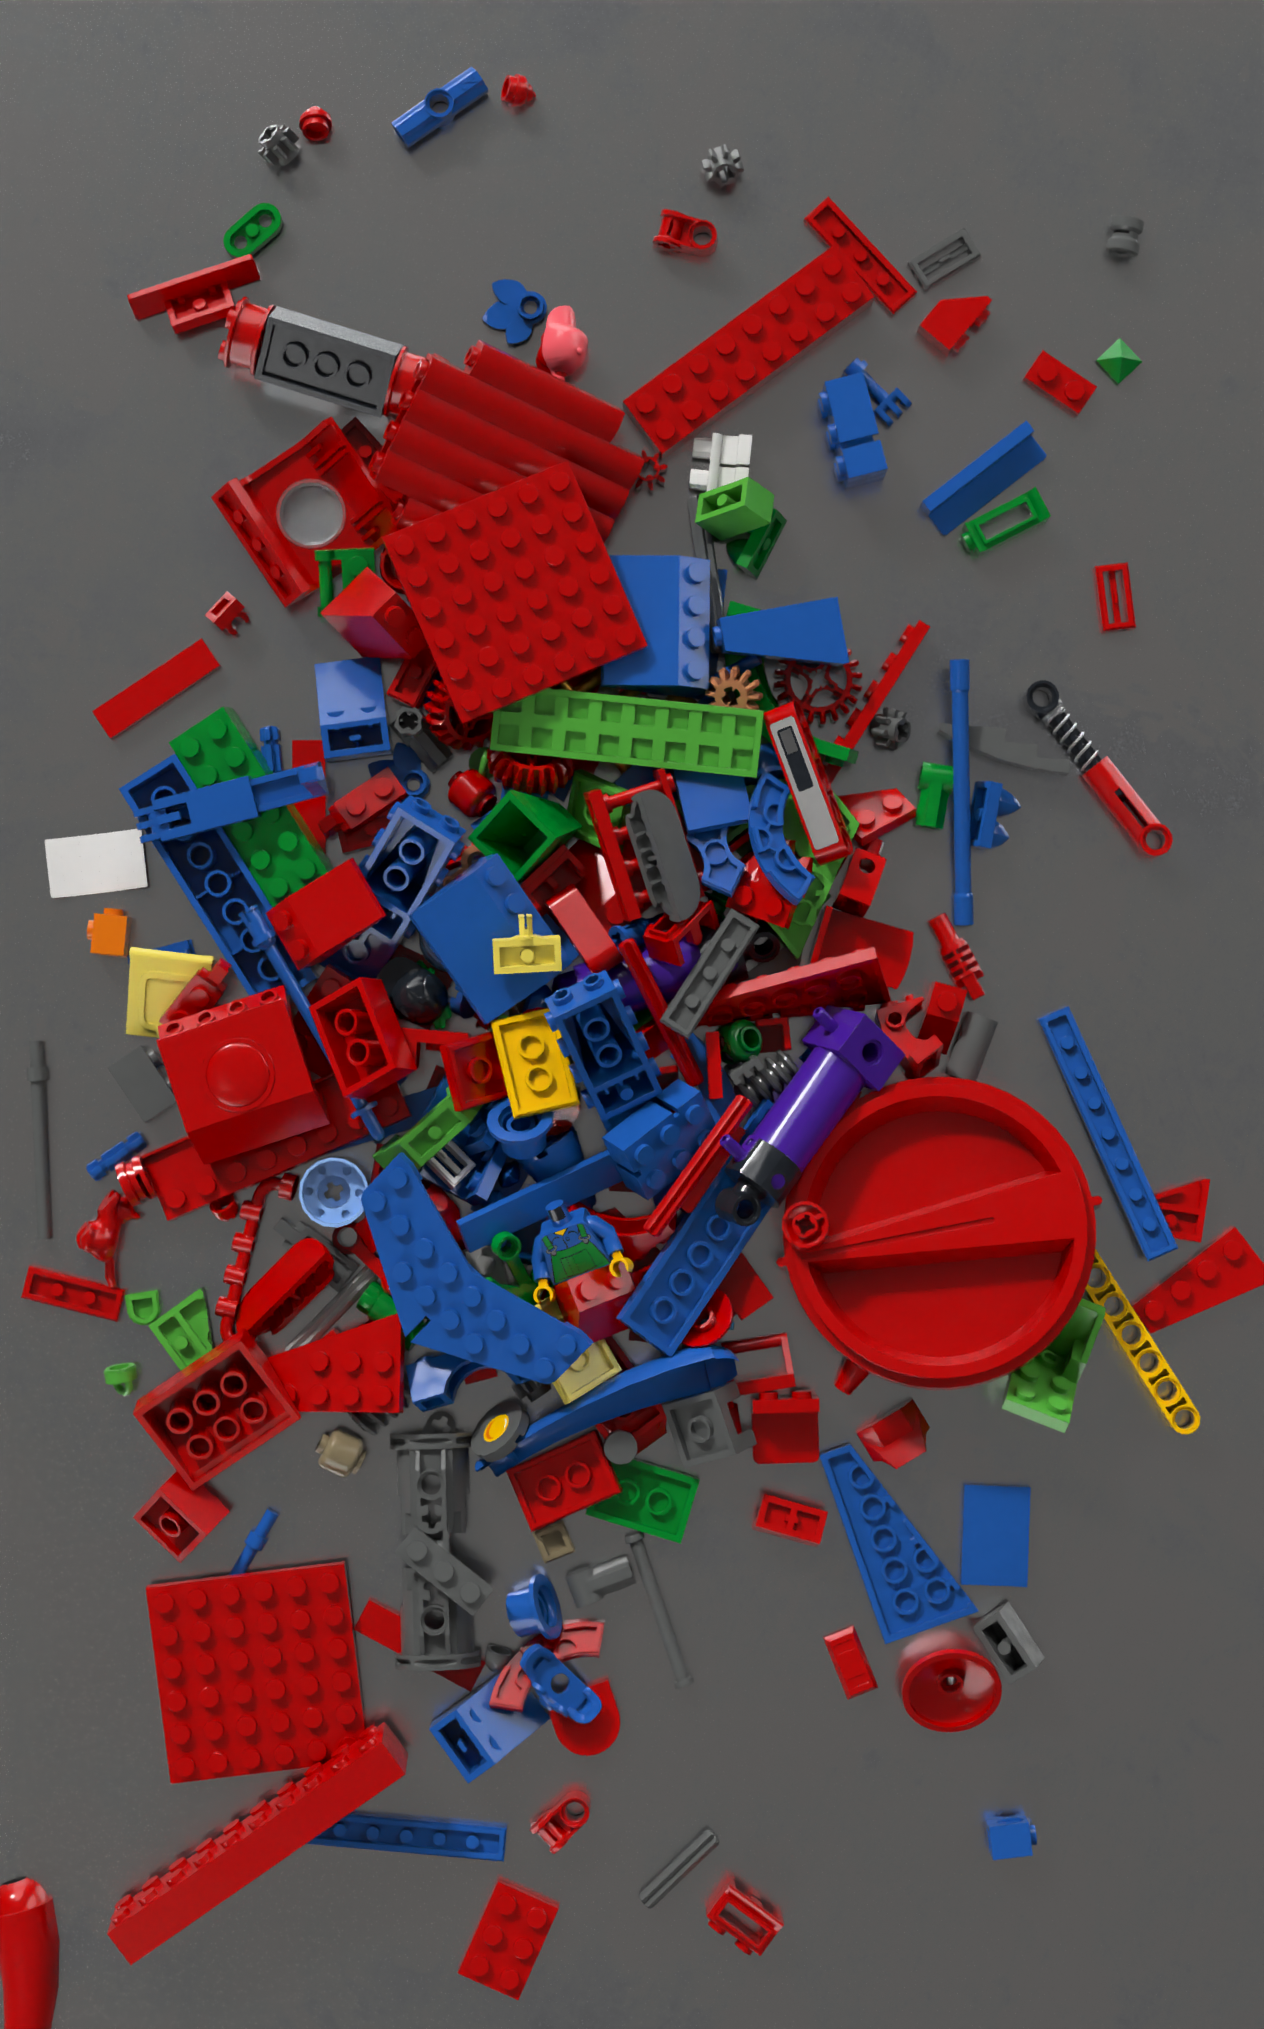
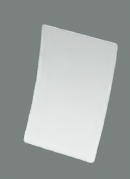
M131 829L93 835L46 839L45 850L51 898L147 887L144 847L139 838L142 836V830Z

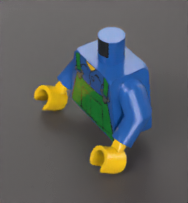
M562 1199L555 1200L545 1207L550 1219L541 1224L540 1234L534 1239L531 1256L534 1282L538 1283V1287L533 1293V1298L537 1304L541 1305L540 1293L545 1289L550 1293V1302H554L556 1299L555 1290L548 1285L550 1280L555 1285L610 1265L609 1269L613 1276L621 1277L618 1269L621 1261L625 1264L626 1270L632 1272L634 1264L631 1259L623 1257L624 1249L614 1226L596 1215H590L586 1208H579L568 1212Z

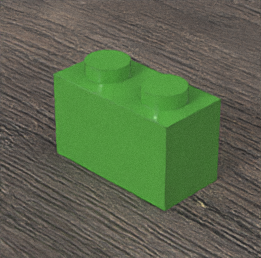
M750 477L740 479L699 494L695 523L721 541L771 524L775 495Z

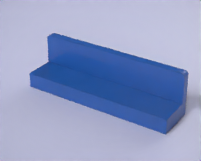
M1027 420L922 501L920 508L942 536L948 535L1045 460L1047 455L1032 437L1035 430Z

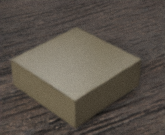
M564 1520L532 1532L544 1564L576 1551Z

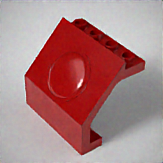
M284 985L158 1026L159 1039L156 1042L183 1124L204 1165L330 1124L326 1100L322 1092L318 1093L313 1084L293 1024L289 995Z

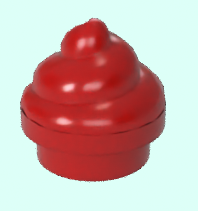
M520 74L506 76L501 90V100L507 102L508 106L513 108L520 107L526 102H531L536 97L532 85L528 83L525 76Z
M313 106L300 116L299 128L307 139L320 141L325 139L331 131L332 119L328 112L320 107Z

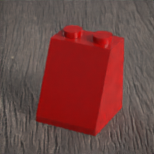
M368 567L320 612L362 657L413 659L427 645L412 609Z

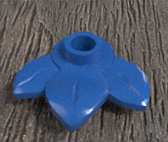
M503 279L493 282L492 288L499 301L495 302L482 317L483 322L493 329L506 330L508 344H517L525 341L531 335L534 324L541 322L546 316L547 304L544 297L537 292L526 291L524 286L516 280ZM534 304L537 310L533 314H528L524 310L525 306Z
M396 743L393 760H379L368 764L371 777L389 767L408 796L411 795L423 799L430 790V780L427 774L421 770V760L411 747H407L406 744ZM416 780L419 782L420 787L412 791L407 785L410 781Z

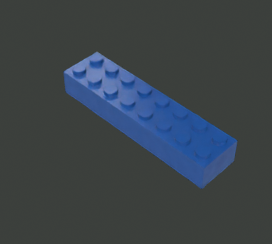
M176 754L171 755L119 788L132 811L152 806L151 801L198 789ZM187 807L167 812L169 814L181 811L182 820L169 822L170 827L191 821ZM145 815L137 819L141 823L148 821V816ZM151 828L144 829L147 834L152 833ZM223 828L167 842H162L161 839L152 841L227 962L232 965L231 968L248 995L251 996L267 989L284 985L264 950L258 947L254 948L251 943L254 939L238 915L243 911L245 912L247 908L257 904L272 930L274 927L265 913L273 907ZM275 936V944L301 989L305 990L316 983L319 977L313 967L310 966L298 971L279 936Z

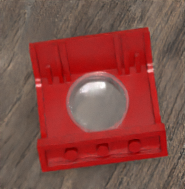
M332 416L323 420L297 444L241 480H238L236 477L228 481L211 496L285 608L320 589L318 561H315L314 550L374 548V552L384 546L382 537L400 530L391 523V504L377 483L369 475V471ZM332 560V580L342 574L341 560Z

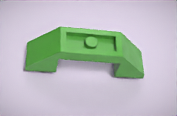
M448 1086L446 1088L447 1096L402 1137L395 1134L372 1157L385 1169L399 1153L403 1152L419 1169L473 1120L483 1105L455 1112Z

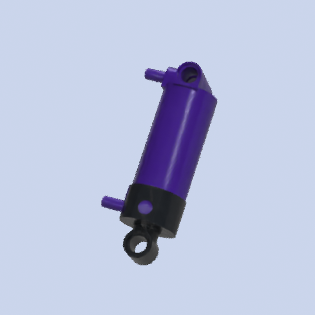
M726 917L718 919L719 925L722 924ZM760 920L756 923L760 926L759 930L723 986L731 983L738 984L749 979L746 967L748 960L754 959L757 962L763 963L773 960L778 955L780 941L766 921ZM699 925L702 932V941L699 945L688 943L685 936L679 941L685 961L681 967L650 958L647 947L638 946L666 1003L672 1002L719 927L714 930L708 928V926ZM768 937L763 944H754L757 939ZM625 960L607 971L611 981L618 979L626 997L621 999L624 1007L630 1005L633 1013L649 1009ZM585 962L573 966L572 971L557 976L552 983V992L554 993L561 988H568L583 981L585 977L592 974Z

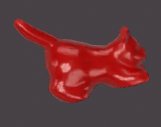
M111 1190L98 1207L97 1219L85 1222L78 1230L76 1242L78 1247L84 1252L90 1253L94 1258L105 1263L106 1281L111 1288H115L114 1255L117 1250L121 1227L129 1220H138L140 1215L135 1212V1208L130 1204L127 1197H121L118 1192Z

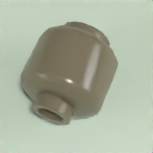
M339 1428L334 1429L329 1436L323 1434L315 1448V1452L320 1454L318 1458L319 1466L342 1478L347 1477L351 1473L355 1475L360 1469L367 1453L363 1449V1442L359 1437Z

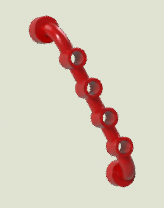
M285 1172L282 1178L267 1179L256 1187L251 1201L244 1200L242 1203L239 1218L246 1220L244 1232L235 1233L231 1250L238 1252L235 1265L228 1264L226 1267L223 1283L230 1285L227 1297H219L215 1309V1315L222 1317L220 1334L223 1342L234 1335L233 1325L240 1305L242 1290L247 1281L250 1258L256 1246V1234L263 1218L266 1196L271 1191H278V1198L293 1201L299 1183L298 1175ZM252 1335L253 1339L258 1344V1336Z

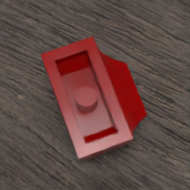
M913 1398L858 1430L856 1434L873 1461H882L898 1469L927 1451L926 1434L930 1426Z

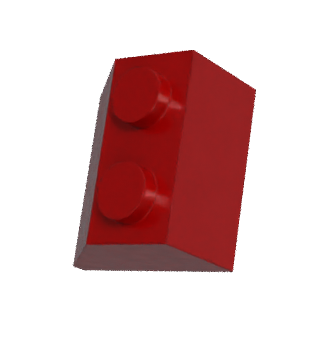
M622 1261L618 1265L621 1277L613 1276L609 1269L610 1265H607L552 1287L555 1290L556 1301L564 1322L567 1321L581 1329L594 1342L629 1329L616 1319L635 1290L630 1273L626 1270L625 1264Z
M176 1471L133 1518L181 1563L230 1511L218 1497L210 1493L203 1485L192 1491Z

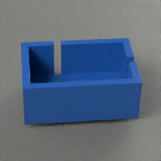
M861 372L825 381L822 392L819 393L817 405L821 419L827 418L828 421L825 436L829 450L835 449L836 463H833L837 482L843 481L844 488L847 490L883 481L888 467L881 440L874 441L873 436L878 435L879 432L864 373Z
M680 1079L666 1087L663 1093L655 1096L658 1102L674 1110L676 1113L673 1114L650 1100L602 1137L612 1159L617 1162L616 1168L625 1186L646 1200L651 1199L679 1177L716 1125L701 1091Z

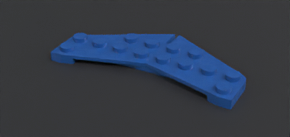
M403 1152L399 1153L364 1190L361 1202L405 1337L427 1317L430 1322L415 1336L411 1343L543 1384L555 1382L594 1341L576 1326L567 1321L565 1323L561 1322L484 1278L465 1258L421 1182L423 1178L415 1164Z

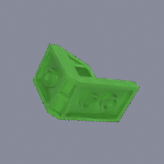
M1081 1299L1071 1320L1060 1335L1031 1362L1009 1374L1001 1409L1065 1433L1070 1423L1076 1386L1088 1362L1105 1316L1106 1307Z

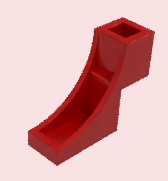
M580 1201L567 1207L568 1212L579 1208H586L590 1215H596L614 1226L624 1249L622 1255L631 1259L632 1262L643 1260L653 1247L659 1243H666L675 1232L677 1213L659 1237H653L643 1228L651 1214L634 1218L613 1217L596 1212Z

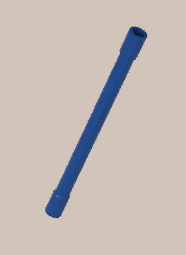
M951 659L950 690L952 692L955 860L954 925L966 926L974 924L971 885L968 697L970 690V659Z

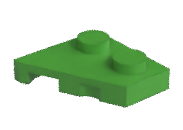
M202 1288L195 1291L149 1325V1328L180 1371L214 1349L205 1292Z

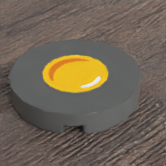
M505 1401L497 1404L484 1415L476 1426L471 1439L472 1451L487 1462L500 1460L510 1454L518 1445L515 1441L519 1435L523 1437L527 1432L529 1424L528 1412L516 1401Z

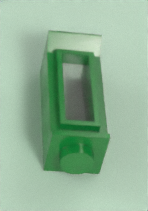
M1034 487L1013 500L966 522L962 527L964 533L960 535L961 540L968 552L974 551L976 557H979L1046 523L1051 515L1037 488Z

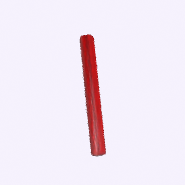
M628 938L618 944V948L686 1083L692 1087L701 1084L704 1081V1077L684 1037L660 1023V1019L667 1010L668 1005L635 940Z
M743 1095L735 1097L644 1224L643 1228L653 1237H659L723 1149L720 1145L721 1137L727 1134L732 1136L753 1107V1103Z

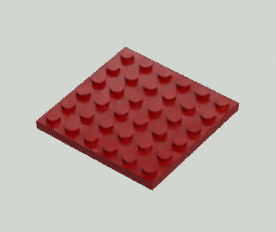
M568 460L382 537L384 546L461 725L648 646Z
M345 1561L146 1586L171 1784L307 1768L318 1762L323 1765L332 1759L331 1755L337 1748L346 1743L350 1746L360 1739L358 1736L366 1729Z

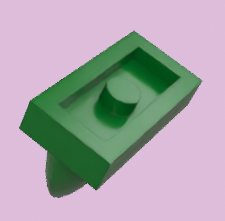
M773 508L771 524L748 531L747 533L750 534L749 539H737L726 544L727 552L732 561L747 575L758 578L787 522L777 509Z

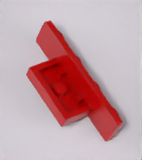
M248 254L149 288L141 289L128 294L127 298L137 320L167 311L175 334L226 318L230 309L235 310L230 289L260 279V275L253 255Z

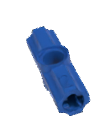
M471 66L443 87L431 90L423 101L391 123L392 127L401 141L409 148L439 126L450 124L456 114L488 93V88L479 73ZM438 101H443L449 105L448 109L443 113H436L431 108Z

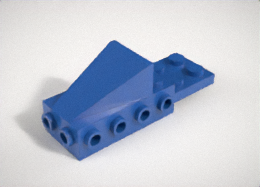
M409 795L402 803L396 801L386 817L390 820L386 829L381 828L372 841L371 845L375 847L370 856L366 854L358 866L387 916L329 958L318 963L326 968L328 964H331L354 980L359 977L376 979L382 967L391 960L404 937L410 939L417 928L408 915L431 898L436 892L437 886L441 887L443 880L450 872L445 867L450 859L456 861L466 845L461 840L467 831L460 827L459 822L454 818L441 815L433 810L431 805L422 798Z
M604 970L599 973L590 974L583 981L568 988H561L555 991L553 995L545 998L544 1000L549 1008V1012L544 1013V1016L552 1032L559 1030L562 1037L556 1041L564 1058L570 1056L573 1064L568 1067L576 1083L578 1084L583 1081L586 1089L580 1091L588 1109L596 1108L608 1133L650 1100L670 1112L671 1110L669 1107L658 1102L655 1097L663 1093L656 1078L661 1075V1072L654 1058L648 1059L645 1051L650 1048L642 1031L636 1033L633 1025L637 1024L638 1021L630 1005L624 1007L621 999L626 997L619 980L611 981L608 973Z

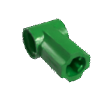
M922 762L918 783L920 795L916 810L915 826L943 830L948 797L951 796L953 790V766Z

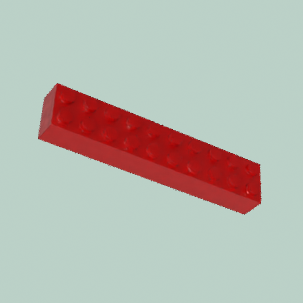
M383 1722L378 1727L375 1724L367 1727L358 1736L360 1738L358 1741L350 1746L347 1743L343 1744L332 1753V1759L323 1765L318 1762L311 1766L304 1773L305 1777L296 1784L293 1781L287 1783L277 1792L278 1796L270 1802L263 1800L254 1806L250 1811L251 1815L243 1821L239 1819L232 1821L223 1829V1835L215 1840L209 1838L202 1842L195 1850L197 1853L190 1858L181 1857L169 1867L167 1874L161 1878L156 1875L149 1879L141 1887L142 1891L134 1897L129 1894L119 1900L114 1906L115 1910L110 1918L111 1922L107 1935L128 1963L132 1965L406 1775L408 1752L386 1722Z

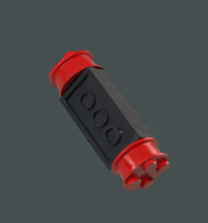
M246 296L240 301L238 300L235 310L230 309L228 312L225 328L229 329L227 340L222 341L218 353V359L223 361L224 367L230 368L234 364L250 369L251 375L255 376L254 379L380 418L382 415L389 417L391 413L399 414L401 410L398 408L399 400L406 389L410 391L416 379L413 377V372L420 359L425 360L426 358L410 353L409 348L402 344L279 306L276 307L275 305H270L267 309L251 304L249 297Z

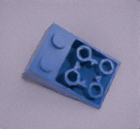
M364 657L314 664L324 759L327 762L393 754L380 658Z
M500 1673L430 1724L429 1730L468 1784L499 1762L551 1719L532 1691H530L526 1699L523 1712L491 1708L489 1703L492 1691Z

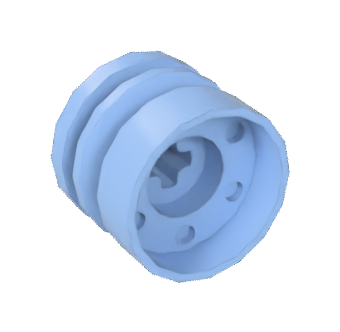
M330 1156L317 1160L307 1168L300 1181L299 1199L302 1209L312 1221L325 1227L338 1228L351 1224L362 1214L364 1209L361 1197L368 1184L364 1173L355 1163L342 1157ZM333 1182L335 1186L341 1184L343 1190L339 1192L340 1199L335 1200L332 1196L328 1198L325 1196L324 1193L328 1191V1183Z

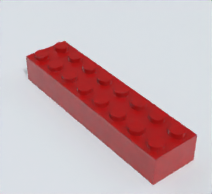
M834 244L624 399L623 410L655 453H659V458L663 461L871 307L875 296L836 244Z

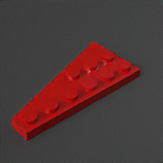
M861 948L842 956L823 958L819 962L805 966H793L779 973L760 975L753 980L742 983L727 984L720 989L697 1026L725 1024L731 1022L734 1017L740 1016L750 1017V1021L763 1019V1014L779 1013L780 1018L813 1016L816 1008L823 1007L825 1009L827 1005L851 1007L852 1011L856 1012L865 1011V1005H883L892 1001L875 948Z
M397 1313L267 1357L298 1412L403 1413L405 1335Z

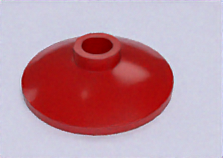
M718 1288L716 1289L681 1344L691 1348L707 1347L720 1340L727 1333L733 1320V1307L723 1291ZM708 1318L707 1322H705L704 1324L700 1325V1323H701L702 1320Z

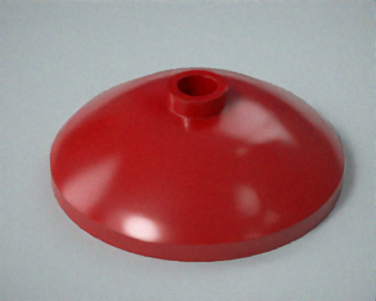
M946 1649L933 1652L918 1660L906 1673L901 1693L905 1710L915 1722L925 1728L938 1732H959L983 1723L994 1713L1001 1700L1002 1685L998 1671L985 1657L968 1650Z

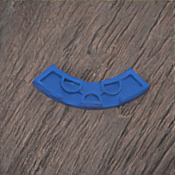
M764 770L755 785L749 805L748 828L751 846L760 868L770 883L785 899L797 906L815 879V876L797 860L784 838V809L790 794L789 787Z

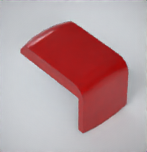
M826 905L808 964L819 962L827 957L834 958L849 954L856 949L874 947L887 987L898 989L910 961L914 932L838 911Z

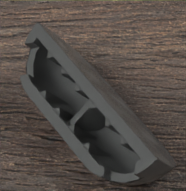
M645 790L631 798L633 802L630 814H627L625 817L627 830L653 906L655 908L661 907L670 916L669 920L680 922L689 918L699 904L700 884L673 803L666 795L657 790Z

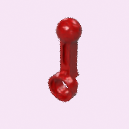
M352 1222L351 1224L335 1228L332 1234L333 1245L346 1255L355 1254L381 1279V1286L384 1292L391 1295L380 1258L371 1253L354 1228V1225L357 1223ZM347 1228L354 1229L357 1234L356 1242L350 1247H344L340 1242V1234Z

